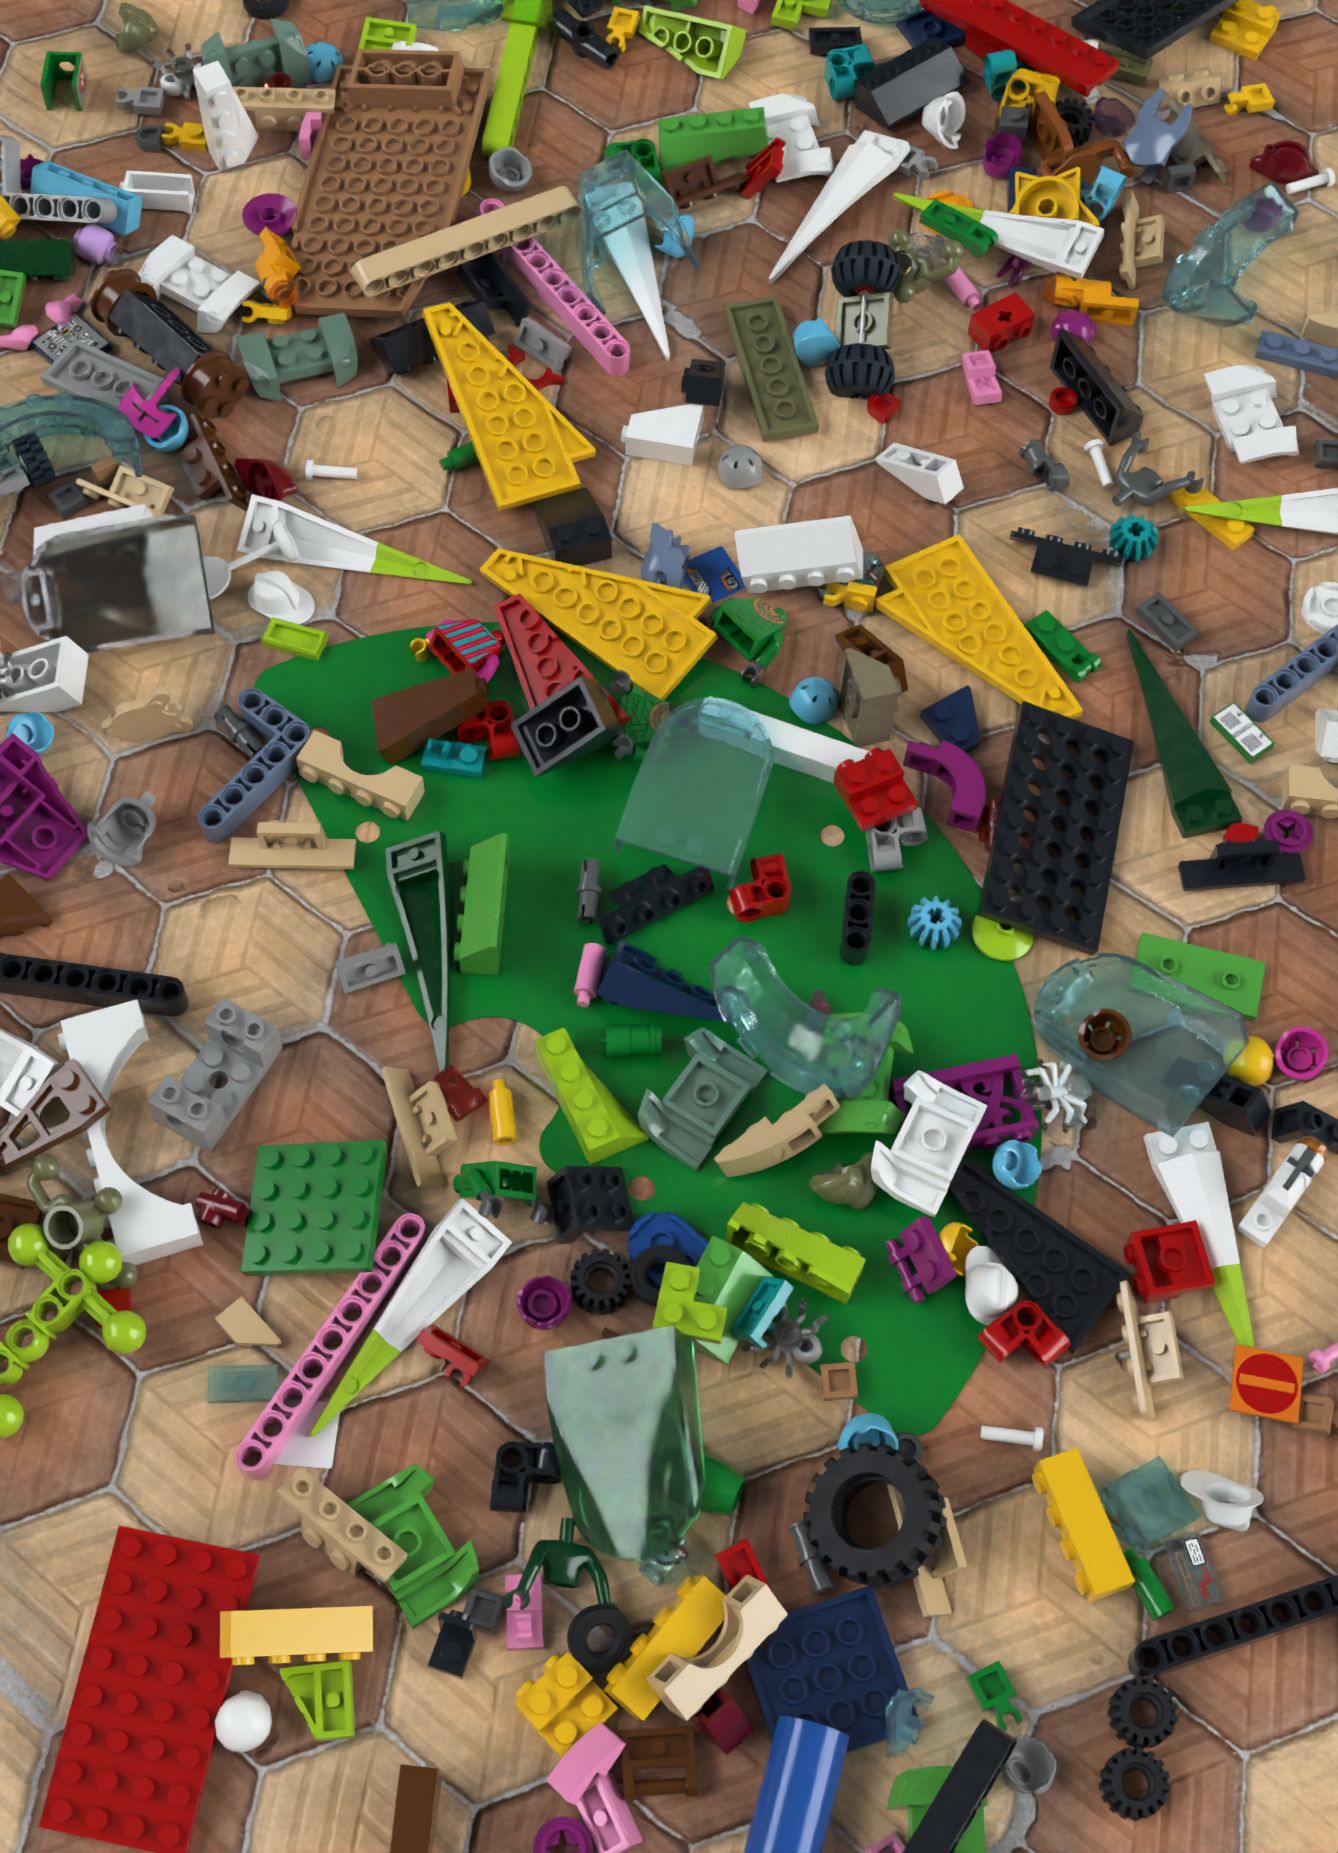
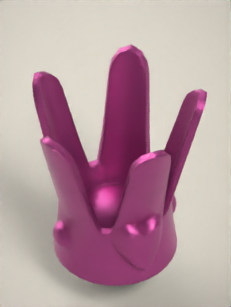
M1010 253V257L998 263V265L1006 262L996 273V277H1002L1013 268L1014 271L1008 282V286L1012 287L1019 275V281L1022 280L1024 270L1029 267L1031 262Z

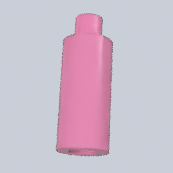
M958 267V270L953 275L943 278L964 307H971L973 311L981 308L980 293L960 267Z
M596 943L584 945L574 993L578 996L577 1005L581 1007H588L590 999L597 996L606 955V948Z

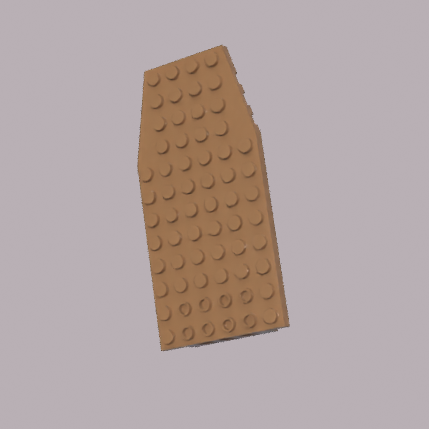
M358 49L354 65H337L331 89L336 90L334 113H323L322 128L318 130L297 202V217L296 212H294L292 223L294 222L292 225V248L294 256L301 266V269L295 274L293 279L296 286L294 298L296 314L334 315L345 312L346 316L404 319L427 277L379 295L367 297L351 275V268L357 261L455 224L492 77L490 68H464L460 51Z

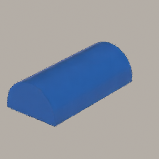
M778 1717L743 1853H822L850 1740L847 1734L800 1718Z

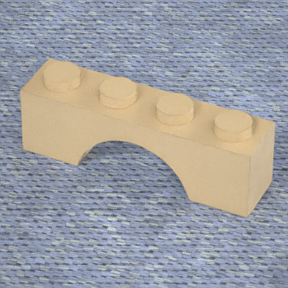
M315 730L296 758L299 774L305 780L312 783L319 782L328 786L336 794L342 795L344 793L351 796L364 806L371 805L391 818H401L408 821L425 793L423 777L396 765L388 771L377 775H363L354 772L344 763L341 741Z
M1289 764L1282 778L1281 810H1291L1301 815H1319L1327 819L1338 818V789L1325 779L1320 768Z
M746 1575L722 1600L724 1624L720 1636L714 1645L705 1653L691 1658H684L670 1653L646 1678V1681L668 1710L688 1721L692 1715L701 1710L707 1699L728 1681L729 1676L753 1655L754 1650L764 1639L777 1630L779 1624L788 1614L765 1583Z

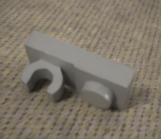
M529 317L521 320L513 342L555 372L562 369L564 360L568 359L572 349L569 344Z
M387 943L384 947L375 950L371 948L369 952H363L334 962L345 994L406 974L396 943Z

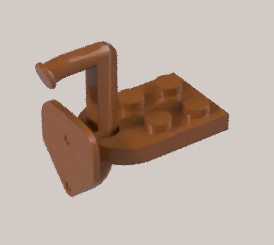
M1045 91L1035 93L1027 135L1043 160L1040 165L1041 177L1056 176L1075 167H1080L1081 179L1091 184L1098 160L1112 156L1120 167L1119 173L1127 176V178L1135 174V168L1132 166L1120 143L1116 140L1107 139L1074 148L1066 121L1061 119L1056 110L1055 103L1050 100Z

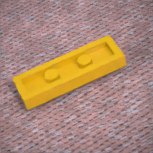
M1203 486L1198 493H1190L1185 488L1176 490L1171 493L1169 498L1181 509L1186 506L1221 502ZM1186 512L1233 551L1249 539L1255 530L1246 521Z

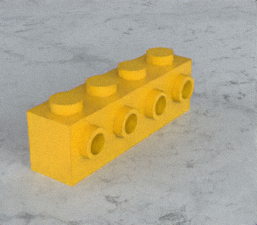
M1078 1447L1039 1460L1033 1469L1032 1480L1037 1492L1044 1494L1048 1507H1046L1048 1520L1052 1527H1057L1062 1537L1060 1547L1067 1561L1071 1560L1077 1573L1074 1575V1580L1080 1594H1086L1089 1603L1128 1590L1135 1580Z
M696 1575L693 1579L689 1576L680 1584L675 1592L678 1595L676 1600L670 1607L665 1605L659 1610L653 1619L656 1625L647 1636L643 1633L634 1641L629 1649L632 1652L631 1656L624 1664L619 1662L606 1677L609 1683L603 1690L637 1720L644 1721L661 1700L646 1681V1678L670 1653L684 1658L695 1657L724 1620L722 1600L726 1595L704 1575Z
M373 1606L220 1612V1658H232V1665L255 1664V1657L268 1656V1664L290 1663V1655L303 1654L304 1662L326 1661V1653H339V1660L361 1659V1652L373 1651Z

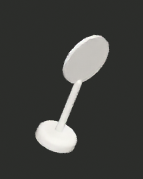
M280 520L273 525L276 542L228 564L225 560L215 556L200 558L190 564L187 568L189 581H181V589L185 596L197 602L214 599L222 594L229 585L231 570L279 548L286 559L290 561L299 559L298 549L285 523Z

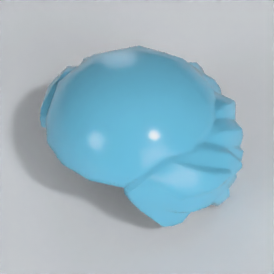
M28 712L14 716L9 722L6 731V739L12 733L37 752L39 756L52 745L55 737L54 726L40 712Z
M1017 1140L1003 1142L998 1146L993 1158L992 1168L996 1179L1007 1188L1015 1190L1025 1189L1029 1185L1034 1184L1042 1170V1165L1037 1158V1149L1028 1143Z

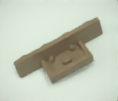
M1170 98L1168 102L1178 117L1185 106L1182 102L1177 105L1175 100ZM1192 121L1189 123L1183 138L1171 150L1170 155L1177 165L1194 163L1195 168L1207 160L1224 185L1228 182L1223 174L1227 169L1219 157L1214 160L1211 155L1215 152L1207 139L1201 141L1199 136L1202 132L1196 122Z

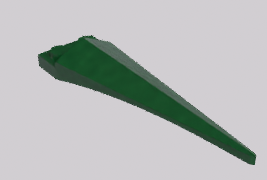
M1128 629L1126 639L1148 711L1171 814L1182 838L1227 829L1234 823H1241L1242 816L1231 796L1232 790L1132 631Z
M439 830L385 848L387 877L401 917L419 980L439 1072L447 1080L449 1073L451 865L448 863L446 835Z

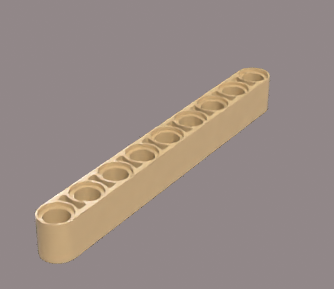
M560 186L363 258L352 266L351 275L365 296H376L567 225L581 215L582 208L566 186Z

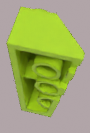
M565 1027L535 1039V1056L589 1165L649 1139L639 1124L580 1058Z
M743 1202L727 1224L725 1242L742 1249L759 1264L841 1303L847 1304L866 1260L861 1257L857 1250L848 1246L841 1248L831 1243L825 1235L818 1232H812L811 1234L801 1229L795 1221L788 1218L779 1219L769 1214L766 1208L758 1204L749 1205Z

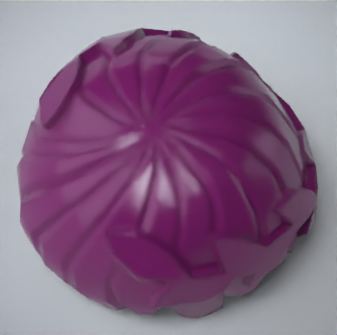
M544 1275L542 1278H532L518 1292L517 1307L519 1308V1314L526 1324L535 1329H552L558 1326L570 1313L572 1308L571 1291L566 1284L560 1282L557 1278H551L549 1275Z

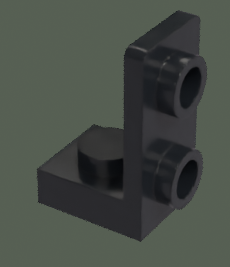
M1300 1101L1274 1109L1271 1139L1281 1144L1306 1137L1338 1154V1119L1305 1101Z
M451 1609L449 1614L440 1612L437 1618L440 1633L428 1662V1668L463 1680L478 1637L475 1624L470 1622L471 1617L463 1612Z

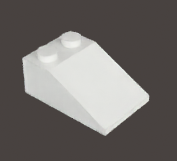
M67 636L3 655L6 662L0 669L6 667L7 659H9L13 668L10 675L14 681L12 685L0 683V712H59L82 705L89 654Z

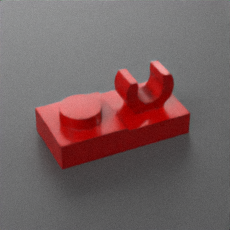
M434 1324L422 1329L416 1339V1342L424 1346L423 1350L431 1357L447 1359L452 1362L445 1370L447 1378L453 1376L456 1369H460L463 1372V1380L460 1382L461 1387L470 1384L473 1377L485 1371L490 1362L489 1359Z
M747 1538L714 1554L730 1591L746 1575H749L765 1583L773 1593Z

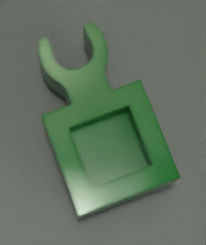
M999 1660L967 1676L966 1681L982 1712L984 1713L991 1708L995 1711V1720L998 1728L1003 1731L1008 1729L1003 1722L1005 1714L1012 1715L1017 1725L1022 1722L1020 1712L1010 1705L1008 1701L1015 1697L1017 1693Z

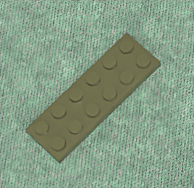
M774 296L724 305L723 313L763 442L818 433L819 424L778 297Z

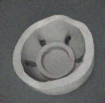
M513 147L499 149L491 155L489 160V176L497 188L506 192H517L527 185L532 174L531 164L527 157L523 156Z
M734 445L727 448L722 453L718 463V475L725 487L731 489L750 488L759 484L763 475V466L759 454L747 445Z

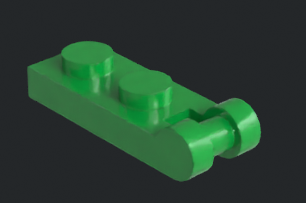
M937 199L920 214L919 222L951 240L959 241L963 246L970 249L971 253L977 258L983 257L988 251V247H992L998 240V235L993 229Z
M1047 610L1024 625L1039 648L1075 683H1080L1086 678L1087 673H1093L1102 667L1100 658L1096 654L1090 653Z

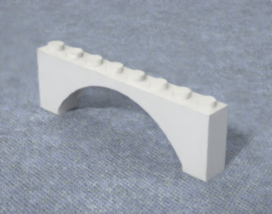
M137 999L60 1021L63 1033L58 1034V1039L62 1052H68L70 1060L74 1058L81 1064L107 1103L113 1085L129 1057L142 1043L150 1041L144 1016ZM106 1114L86 1131L82 1132L84 1139H90L92 1147L86 1150L91 1169L97 1168L99 1178L93 1179L96 1193L98 1194L105 1187H112L117 1189L123 1198L122 1205L118 1211L113 1214L104 1213L106 1229L112 1228L114 1238L108 1241L115 1244L121 1251L123 1262L138 1265L204 1245L196 1214L191 1203L180 1205L150 1193L135 1183L115 1162L107 1143L105 1130Z

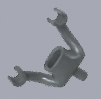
M1136 431L1133 433L1131 445L1122 456L1115 476V484L1122 491L1113 496L1112 501L1119 507L1133 498L1143 506L1149 507L1170 493L1185 488L1190 493L1200 492L1204 478L1194 480L1195 472L1189 471L1187 477L1163 483L1162 478L1148 467H1143L1135 472H1129L1137 453L1146 452L1149 444V438L1140 440L1141 433Z

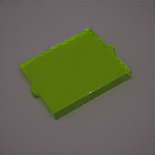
M504 0L501 21L546 28L548 17L552 14L553 0Z

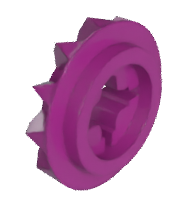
M1280 810L1271 814L1267 818L1262 830L1265 834V840H1277L1279 850L1284 854L1300 853L1309 847L1313 839V829L1309 821L1303 815L1291 810ZM1294 827L1292 836L1283 839V831L1286 832Z
M557 1817L546 1822L537 1832L533 1844V1853H553L552 1851L546 1852V1850L558 1846L559 1839H561L560 1833L564 1832V1838L568 1845L580 1847V1849H574V1851L569 1853H593V1842L589 1831L581 1822L570 1817Z

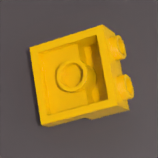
M1239 0L1223 11L1222 18L1211 32L1209 41L1255 61L1277 29L1281 13L1277 12L1276 8L1272 5L1263 6L1255 3L1253 0Z
M569 1651L562 1657L559 1653L554 1654L543 1665L542 1669L546 1673L536 1683L529 1679L517 1690L515 1695L519 1699L514 1703L515 1709L561 1759L588 1731L600 1722L605 1724L618 1711V1707L593 1681V1677L575 1660Z

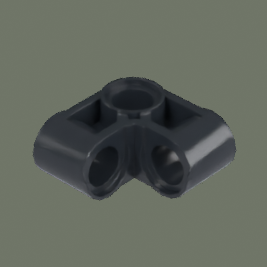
M514 1441L501 1445L496 1454L490 1511L526 1513L528 1481L540 1484L561 1483L564 1446L552 1442L527 1443ZM516 1454L521 1457L522 1462L516 1468H508L502 1463L505 1456Z

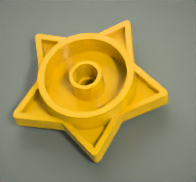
M1075 167L1056 176L1037 177L1022 172L1015 173L1016 201L1009 214L1080 220L1100 227L1098 219L1080 200V167Z

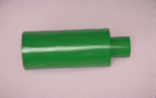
M472 442L448 451L447 457L439 460L443 471L450 468L457 471L479 460Z
M1133 1548L1123 1552L1135 1580L1132 1586L1152 1620H1158L1173 1611L1175 1606L1145 1557L1139 1559Z

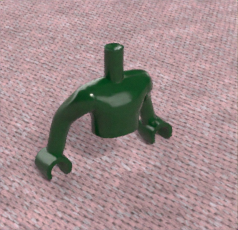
M561 1518L559 1540L545 1539L536 1543L517 1588L505 1595L504 1605L506 1608L512 1606L514 1594L518 1595L521 1599L520 1610L525 1609L529 1605L530 1595L528 1592L542 1566V1583L562 1588H578L582 1570L585 1568L593 1580L598 1604H605L618 1609L614 1603H611L607 1575L595 1552L587 1546L573 1542L575 1519Z

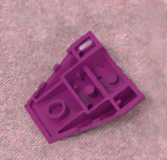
M12 733L0 745V862L49 881L88 838L87 830L70 803L65 800L59 791L53 777L51 778L37 752Z

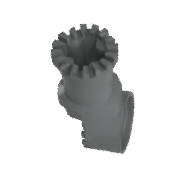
M1031 440L1030 444L1027 442V446L1024 445L1020 449L1019 455L1028 462L1031 467L1030 472L1032 476L1036 478L1042 477L1047 484V488L1050 487L1049 490L1051 492L1069 486L1070 480L1067 469L1062 463L1056 464L1053 458L1047 456L1043 450L1041 440Z

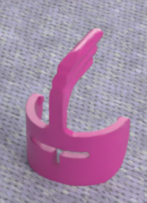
M177 367L173 368L150 400H146L139 393L138 385L134 382L119 403L118 411L122 417L137 430L149 437L157 438L161 436L177 414L174 412L171 414L159 410L156 404L178 376L180 369ZM133 402H135L146 413H148L149 415H151L159 421H155L147 415H145V417L142 420H140L139 417L143 412L139 410Z

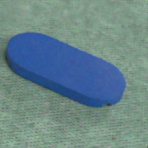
M652 1212L643 1215L633 1224L629 1232L627 1246L632 1264L635 1258L646 1248L655 1245H667L680 1251L688 1260L689 1265L696 1267L708 1242L677 1214ZM665 1264L654 1265L648 1272L647 1278L656 1288H661Z

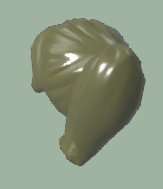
M121 3L119 15L122 16L123 26L120 33L115 34L118 40L116 49L121 53H129L139 50L147 41L156 39L158 37L157 26L152 16L145 10L129 3Z
M873 1151L864 1153L862 1158L854 1165L842 1167L841 1164L837 1163L833 1170L816 1174L811 1177L809 1187L814 1193H817L823 1200L829 1203L848 1204L851 1208L858 1211L864 1209L869 1205L877 1191V1184L873 1182L871 1175Z

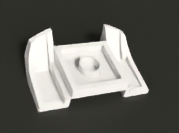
M778 94L748 102L749 108L764 107L768 145L776 137L786 142L782 148L784 151L783 169L780 175L775 178L776 183L809 175L831 176L836 165L832 158L830 147L819 148L811 125L820 126L821 124L812 103L807 102V99L803 96Z
M171 235L149 254L138 273L142 282L150 284L155 289L157 299L163 293L197 312L196 332L217 333L235 309L260 286L259 281L239 270L230 275L195 256L194 246L174 235Z
M1236 365L1204 374L1205 382L1211 393L1213 414L1229 452L1235 451L1240 464L1274 456L1289 455L1293 457L1299 455L1296 426H1283L1271 399L1278 397L1276 394V381L1271 375L1266 374L1264 369L1257 366Z
M918 1070L903 1084L905 1089L904 1099L913 1105L891 1150L877 1140L875 1142L871 1175L873 1182L894 1199L935 1218L987 1105L952 1089Z

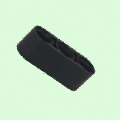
M866 871L852 873L848 878L845 892L840 957L846 964L852 966L860 965L867 959L871 942L876 883L874 877ZM861 888L864 889L866 892L859 893L854 889ZM852 916H861L864 920H854ZM856 943L862 948L854 949L849 944Z

